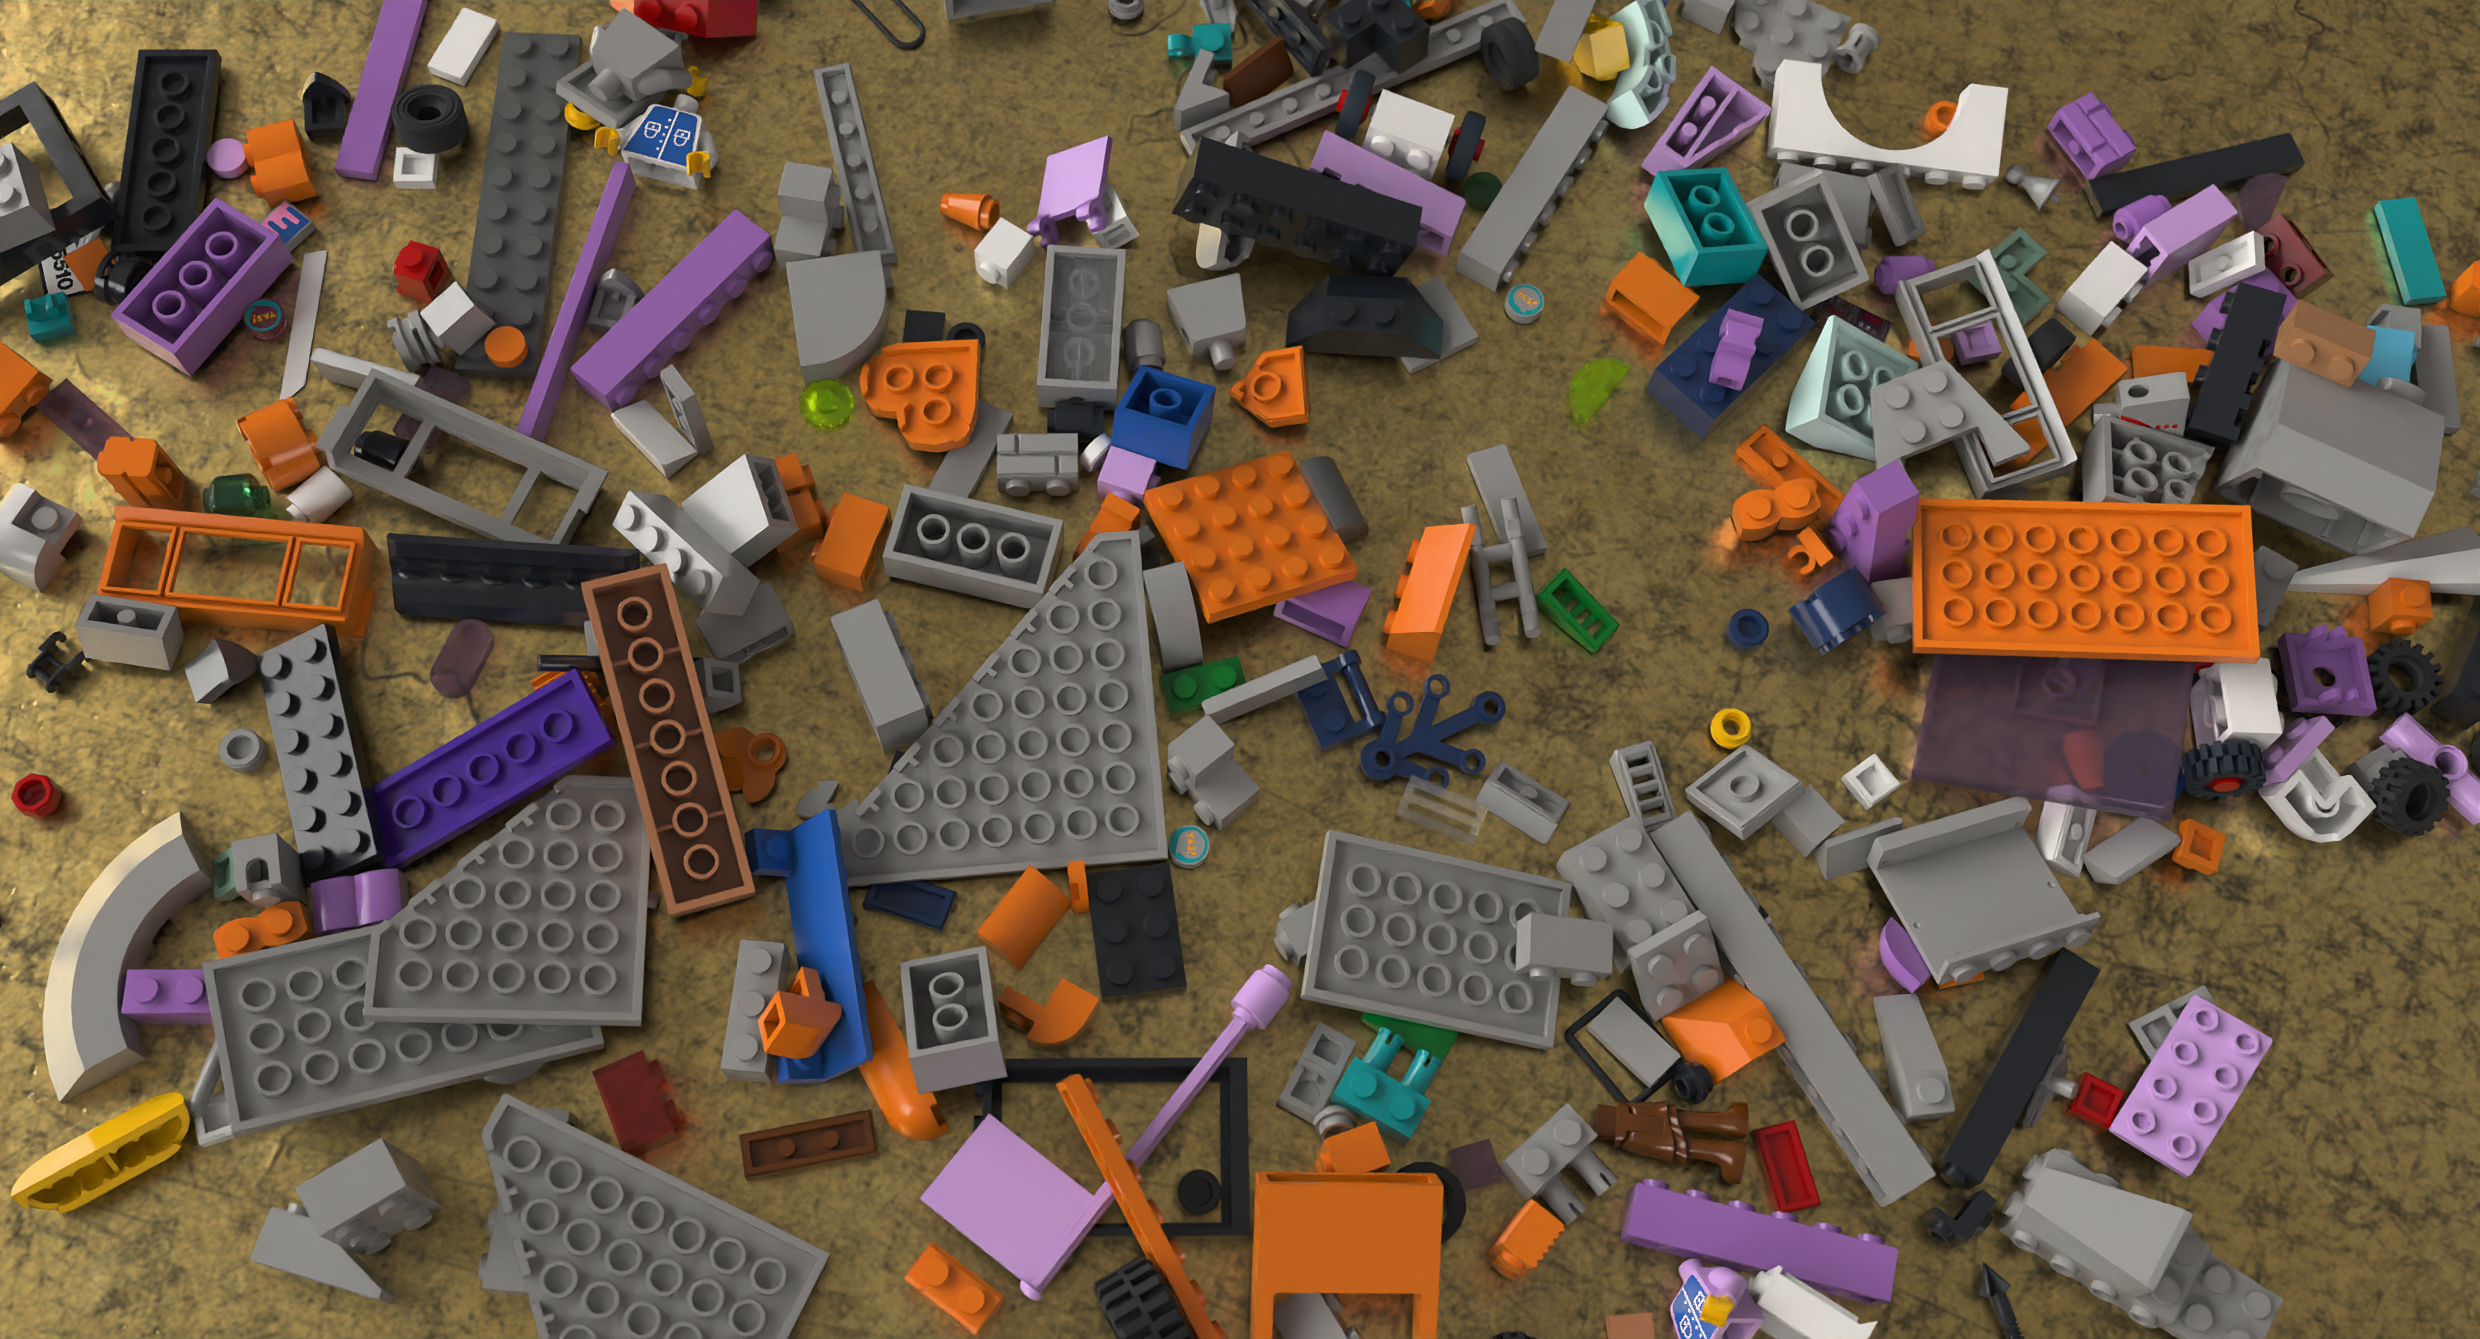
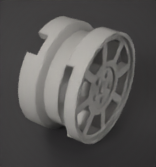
M419 309L409 312L408 317L402 320L399 317L387 320L389 330H395L392 336L394 345L410 373L420 370L421 365L428 362L433 365L442 361L438 345L426 333L429 325L421 316Z

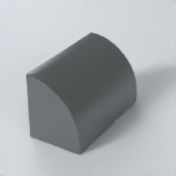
M1319 456L1301 461V476L1334 532L1338 533L1343 544L1368 534L1369 527L1333 458Z

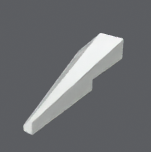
M2461 527L2382 548L2361 556L2356 555L2296 571L2286 591L2368 595L2388 578L2392 577L2429 581L2430 592L2480 595V536L2469 527Z

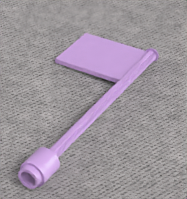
M1266 964L1262 970H1255L1230 1002L1235 1010L1232 1014L1234 1019L1124 1156L1125 1160L1132 1159L1139 1169L1248 1030L1252 1031L1255 1027L1264 1030L1290 998L1288 992L1293 987V984L1284 973L1269 964ZM988 1114L920 1197V1200L1021 1280L1020 1288L1025 1296L1032 1300H1040L1043 1298L1040 1295L1112 1204L1115 1197L1106 1180L1093 1196L991 1114Z

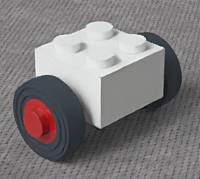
M1357 70L1349 90L1342 89L1335 111L1341 113L1335 128V135L1347 140H1353L1359 125L1366 121L1369 114L1368 119L1371 120L1362 146L1363 149L1430 182L1444 147L1447 148L1449 144L1447 150L1449 160L1445 169V175L1463 181L1471 162H1478L1482 153L1485 140L1480 138L1486 123V116L1468 110L1461 126L1455 129L1453 136H1451L1452 132H1450L1455 115L1383 89L1378 104H1373V107H1371L1373 101L1371 91L1375 82V76L1368 72Z

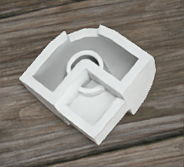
M2318 748L2303 761L2286 781L2264 785L2258 791L2290 831L2299 838L2318 843L2340 841L2352 833L2376 808L2374 802L2352 775L2340 776Z

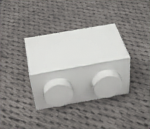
M2111 241L2069 287L2054 309L2091 336L2101 324L2108 328L2123 311L2118 307L2122 300L2130 304L2144 287L2139 280L2148 268Z

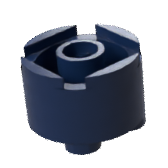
M1856 565L1813 591V594L1805 601L1802 599L1787 610L1815 651L1818 650L1821 656H1824L1842 644V642L1858 634L1887 614L1883 608L1884 604Z

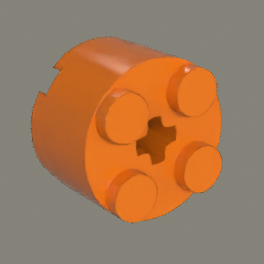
M292 396L281 399L235 420L244 441L249 440L248 445L252 451L251 455L275 494L309 479L321 467L327 466L320 452L322 450L316 447L318 440L312 429H306L301 420L303 419L302 413Z

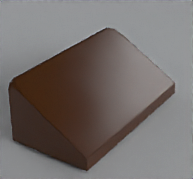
M1280 35L1275 36L1224 75L1223 90L1230 94L1229 105L1233 109L1267 96L1293 76V65L1283 38Z

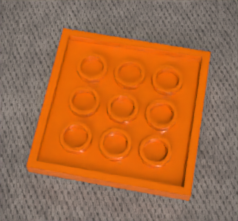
M1289 450L1144 491L1143 503L1175 563L1184 562L1191 592L1208 624L1356 579L1358 571L1356 564L1338 533L1334 532L1300 474V468Z

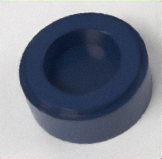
M1753 609L1737 611L1731 617L1726 627V635L1729 642L1742 651L1758 649L1769 634L1768 621L1760 612Z

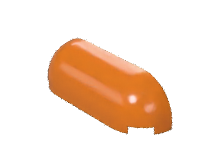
M873 979L862 985L866 996L868 1025L873 1042V1059L858 1068L884 1119L895 1132L913 1140L938 1138L951 1130L937 1105L933 1093L919 1094L909 1060L908 1045L881 993L878 991Z

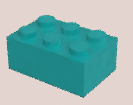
M1727 168L1657 171L1644 207L1683 286L1749 282L1757 274L1769 248Z

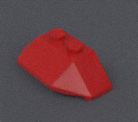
M610 0V5L616 10L620 11L624 7L650 26L706 38L748 36L757 33L759 0Z

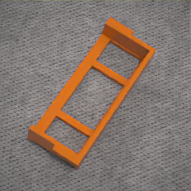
M114 505L115 525L97 595L177 607L180 622L297 633H305L325 623L335 627L337 636L366 639L376 594L374 590H369L368 588L377 546L363 527ZM140 530L171 532L157 591L125 588ZM187 534L287 543L274 601L173 592ZM303 544L350 548L337 607L290 603Z

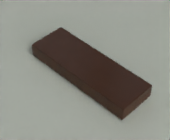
M871 1109L739 1135L744 1174L747 1181L879 1155Z

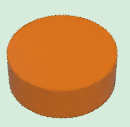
M1950 101L1934 103L1925 116L1924 123L1927 131L1936 138L1943 135L1950 125L1958 105Z
M498 327L486 337L485 351L491 362L498 367H515L522 363L528 354V345L523 334L514 327Z

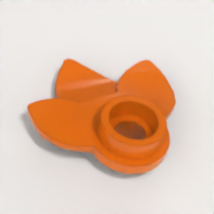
M732 727L714 734L717 751L723 757L720 762L728 791L736 792L742 789L746 800L750 804L766 797L775 785V772L783 766L787 757L786 746L782 739L772 733L754 735L743 727ZM765 749L773 751V756L770 759H759L761 751Z

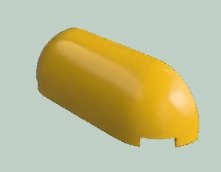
M169 1092L155 1096L55 1149L38 1160L21 1175L13 1186L11 1197L26 1209L31 1206L37 1209L57 1210V1213H65L90 1202L171 1157L182 1146V1141L190 1125V1113L186 1100L178 1092Z

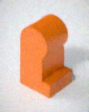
M1109 492L1101 504L1100 512L1090 525L1089 531L1077 545L1072 558L1073 562L1087 548V545L1097 533L1138 530L1141 524V509Z

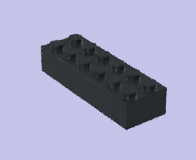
M1201 136L1179 175L1171 214L1181 216L1191 223H1203L1219 228L1222 232L1229 235H1241L1257 240L1258 243L1264 246H1276L1292 251L1299 257L1318 259L1329 263L1337 269H1349L1365 275L1393 277L1416 248L1423 207Z

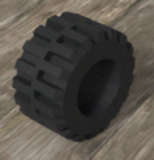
M1143 1255L1094 1282V1295L1116 1339H1194L1178 1304L1154 1264Z

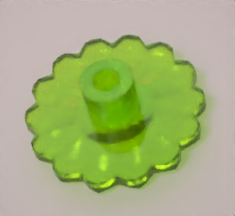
M825 378L820 382L813 381L810 387L803 389V395L799 398L801 405L799 410L804 415L805 421L813 423L816 428L823 426L826 429H830L833 426H841L844 420L850 418V412L854 409V404L852 403L853 394L848 392L849 389L846 385H841L835 379L830 381Z

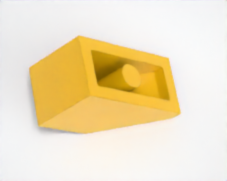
M1591 13L1573 54L1581 73L1592 76L1597 81H1606L1616 78L1619 71L1630 68L1622 23Z

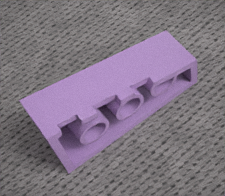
M1325 130L1309 171L1423 207L1416 246L1447 257L1461 223L1466 200Z

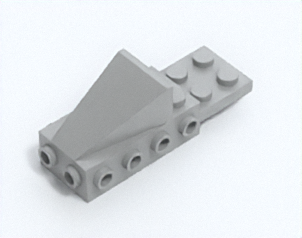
M2054 1148L2039 1156L2035 1154L2029 1160L2022 1173L2025 1179L2019 1190L2013 1192L2004 1205L2002 1213L2005 1216L1998 1228L2000 1232L2010 1237L2016 1246L2040 1256L2049 1262L2054 1270L2084 1284L2093 1295L2120 1307L2128 1313L2130 1318L2145 1327H2161L2178 1339H2265L2284 1299L2209 1252L2211 1246L2201 1241L2198 1232L2188 1226L2193 1216L2192 1213L2180 1207L2120 1190L2121 1185L2116 1180L2107 1175L2095 1174L2082 1166V1160L2078 1156L2067 1150H2057Z

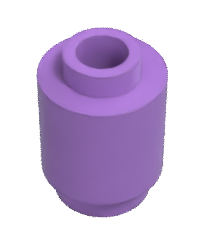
M2148 195L2115 212L2113 231L2119 239L2131 244L2144 225L2171 210L2172 206L2164 196Z
M1922 255L1885 256L1880 264L1875 267L1874 282L1877 287H1880L1883 294L1892 295L1896 292L1898 281L1902 280L1904 282L1935 271V265L1931 259H1925Z

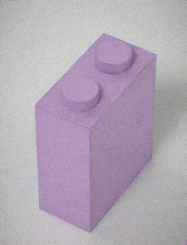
M2214 184L2144 225L2125 250L2148 268L2139 280L2144 285L2141 291L2189 263V260L2207 252L2238 214L2229 198L2223 195Z

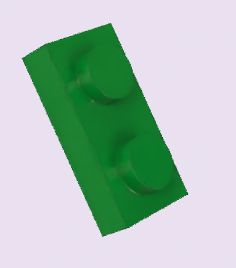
M1239 656L1159 675L1160 686L1170 718L1204 710L1201 704L1204 700L1246 683Z

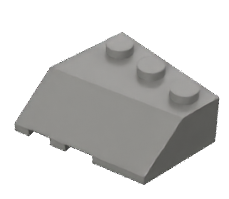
M2103 414L2081 446L2083 502L2190 504L2196 485L2206 469L2205 465L2215 447Z

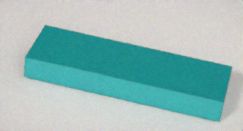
M2416 198L2380 200L2375 205L2374 210L2404 305L2441 302L2447 294Z

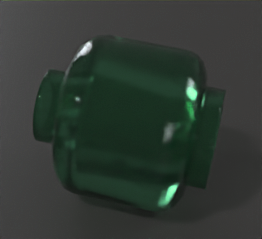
M251 473L219 475L214 477L209 487H205L203 490V506L205 513L262 518L264 510L270 509L271 506L268 487L260 485L258 479Z

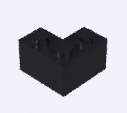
M1350 0L1323 17V34L1334 45L1331 56L1345 70L1374 52L1398 75L1428 57L1430 26L1403 0Z

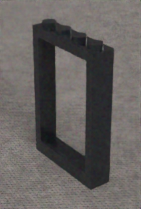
M34 81L0 100V139L30 122L73 198L50 211L56 230L0 253V286L120 216L55 102Z
M1226 1057L1207 1081V1083H1219L1221 1222L1163 1223L1160 1226L1168 1241L1173 1239L1175 1242L1248 1241L1250 1237L1247 1057ZM1202 1058L1005 1059L1007 1077L978 1082L974 1085L975 1098H983L982 1115H974L973 1132L988 1114H991L1002 1123L1003 1085L1056 1084L1076 1074H1081L1083 1080L1090 1079L1093 1084H1182ZM1096 1223L1081 1243L1138 1242L1129 1223Z

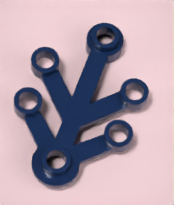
M1441 674L1432 675L1423 683L1424 696L1410 736L1396 743L1402 718L1411 713L1414 708V700L1409 693L1404 691L1392 694L1387 700L1388 713L1379 739L1370 741L1361 751L1360 764L1364 773L1375 780H1386L1397 774L1423 784L1428 791L1438 792L1444 790L1450 781L1446 769L1440 766L1426 769L1403 759L1417 751L1456 765L1465 774L1471 775L1481 772L1486 764L1485 756L1481 751L1477 749L1464 751L1440 742V740L1477 722L1481 725H1490L1498 722L1504 716L1506 709L1503 698L1493 691L1482 692L1472 699L1470 708L1432 725L1440 699L1444 698L1450 691V683L1445 676ZM1432 680H1438L1442 684L1441 694L1437 695L1431 691L1430 684ZM1396 697H1401L1406 701L1405 711L1400 712L1395 709L1394 700ZM1486 700H1491L1496 705V711L1493 715L1486 713L1484 710ZM1379 751L1384 752L1388 757V763L1385 767L1379 766L1375 761V756ZM1469 754L1474 755L1478 760V765L1475 769H1470L1466 765V757ZM1433 771L1438 772L1442 777V783L1438 787L1433 786L1430 782V775Z

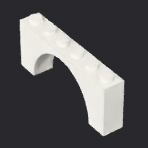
M1784 59L1776 70L1772 100L1773 110L1770 117L1766 158L1776 159L1778 164H1782V162L1792 164L1804 162L1811 163L1814 168L1823 170H1834L1836 167L1850 168V172L1853 174L1870 175L1873 172H1878L1897 163L1905 180L1910 179V177L1925 178L1926 183L1934 185L1946 184L1948 181L1962 183L1963 188L1973 190L1985 188V186H1988L1999 176L2008 88L1970 84L1960 94L1955 115L1943 135L1918 148L1886 150L1858 140L1836 120L1824 96L1821 80L1822 64Z

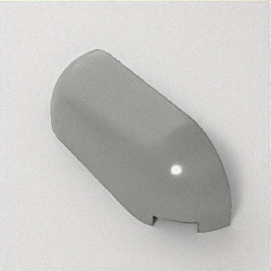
M1239 130L1225 141V144L1254 153L1248 144L1252 140ZM1200 223L1196 247L1197 263L1201 268L1211 271L1232 269L1249 257L1253 249L1254 239L1241 235H1229L1222 232L1219 228Z

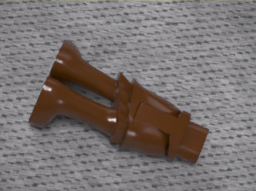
M1665 1100L1633 1103L1617 1101L1616 1107L1597 1104L1594 1132L1598 1136L1595 1139L1612 1141L1613 1147H1619L1621 1144V1148L1630 1152L1661 1159L1669 1164H1672L1674 1159L1686 1167L1687 1158L1713 1162L1720 1165L1725 1181L1739 1185L1742 1180L1747 1143L1743 1141L1748 1131V1104L1734 1102L1723 1112L1676 1109L1674 1103L1666 1104ZM1681 1130H1695L1724 1135L1726 1138L1735 1141H1717L1683 1136Z

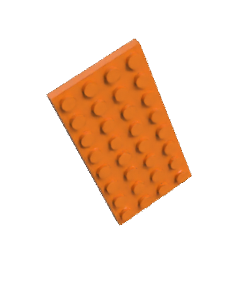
M1919 498L1915 524L1911 528L1913 653L2256 664L2260 659L2250 505Z

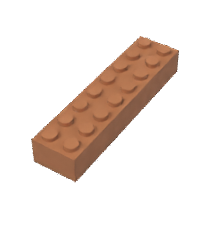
M667 563L582 582L583 597L669 918L680 917L754 896L756 892Z

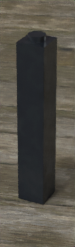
M2064 946L2048 957L1932 1162V1166L1941 1172V1178L1956 1188L1964 1189L1965 1187L1969 1190L1984 1181L2101 971Z

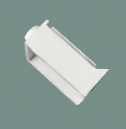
M1780 1265L1767 1272L1760 1271L1756 1278L1750 1276L1747 1280V1291L1765 1318L1759 1329L1774 1339H1869L1877 1321L1864 1324L1857 1323L1859 1317L1788 1272L1781 1275L1780 1272L1783 1267Z

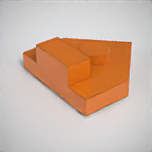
M1302 346L1264 351L1253 363L1254 367L1241 381H1237L1228 391L1232 400L1271 428L1310 422L1309 377L1306 371L1305 353Z

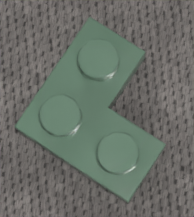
M2019 227L1991 251V254L2020 323L2024 327L2049 304L2051 299L2025 276L2044 259L2048 252ZM1978 276L1967 279L1986 297Z

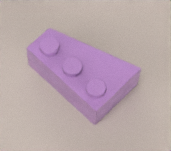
M1711 66L1640 166L1656 176L1657 171L1699 169L1757 130L1773 109L1718 69Z

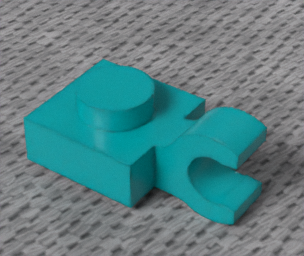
M1230 23L1193 25V36L1185 34L1168 35V57L1194 55L1196 60L1201 48L1215 53L1214 65L1232 64Z

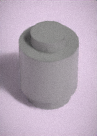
M1147 318L1131 321L1122 331L1127 368L1132 371L1133 377L1141 365L1163 371L1166 358L1160 326Z

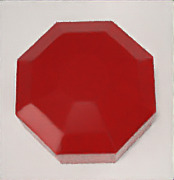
M30 773L15 783L11 799L17 809L25 816L43 818L57 809L62 793L55 782L48 776Z

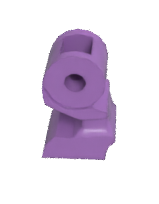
M1732 309L1728 310L1720 327L1719 337L1722 339L1713 358L1709 376L1710 383L1719 384L1738 391L1742 389L1750 361L1756 350L1755 342L1762 330L1763 318Z

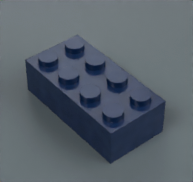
M1757 273L1655 368L1646 391L1704 441L1804 346L1816 323ZM1729 309L1764 319L1761 333L1755 342L1756 350L1750 361L1748 373L1740 391L1709 382L1713 358L1722 339L1719 337L1720 327Z

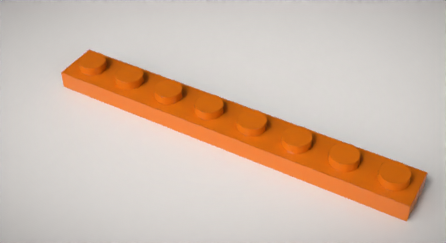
M1081 1074L1071 1075L1056 1083V1087L1144 1254L1154 1264L1165 1281L1194 1339H1228L1220 1324L1216 1320L1211 1322L1203 1308L1207 1304L1203 1290L1195 1280L1189 1281L1182 1265L1186 1263L1180 1247L1173 1239L1168 1241L1160 1226L1165 1221L1159 1207L1152 1199L1147 1201L1139 1186L1143 1183V1178L1138 1167L1132 1159L1125 1160L1118 1144L1122 1143V1138L1117 1127L1111 1119L1104 1120L1096 1104L1100 1103L1101 1099L1094 1084L1088 1078L1083 1080Z

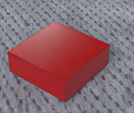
M2084 1072L2078 1080L2076 1096L2070 1100L2066 1112L2107 1132L2116 1118L2126 1091L2088 1072Z

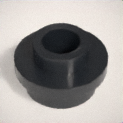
M1697 1061L1692 1063L1682 1062L1675 1067L1673 1085L1678 1095L1692 1104H1699L1705 1101L1707 1095L1713 1090V1081L1706 1067Z

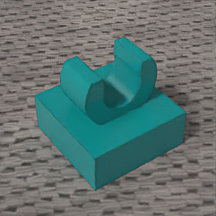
M64 291L47 294L32 300H24L29 334L36 343L76 333L70 299Z

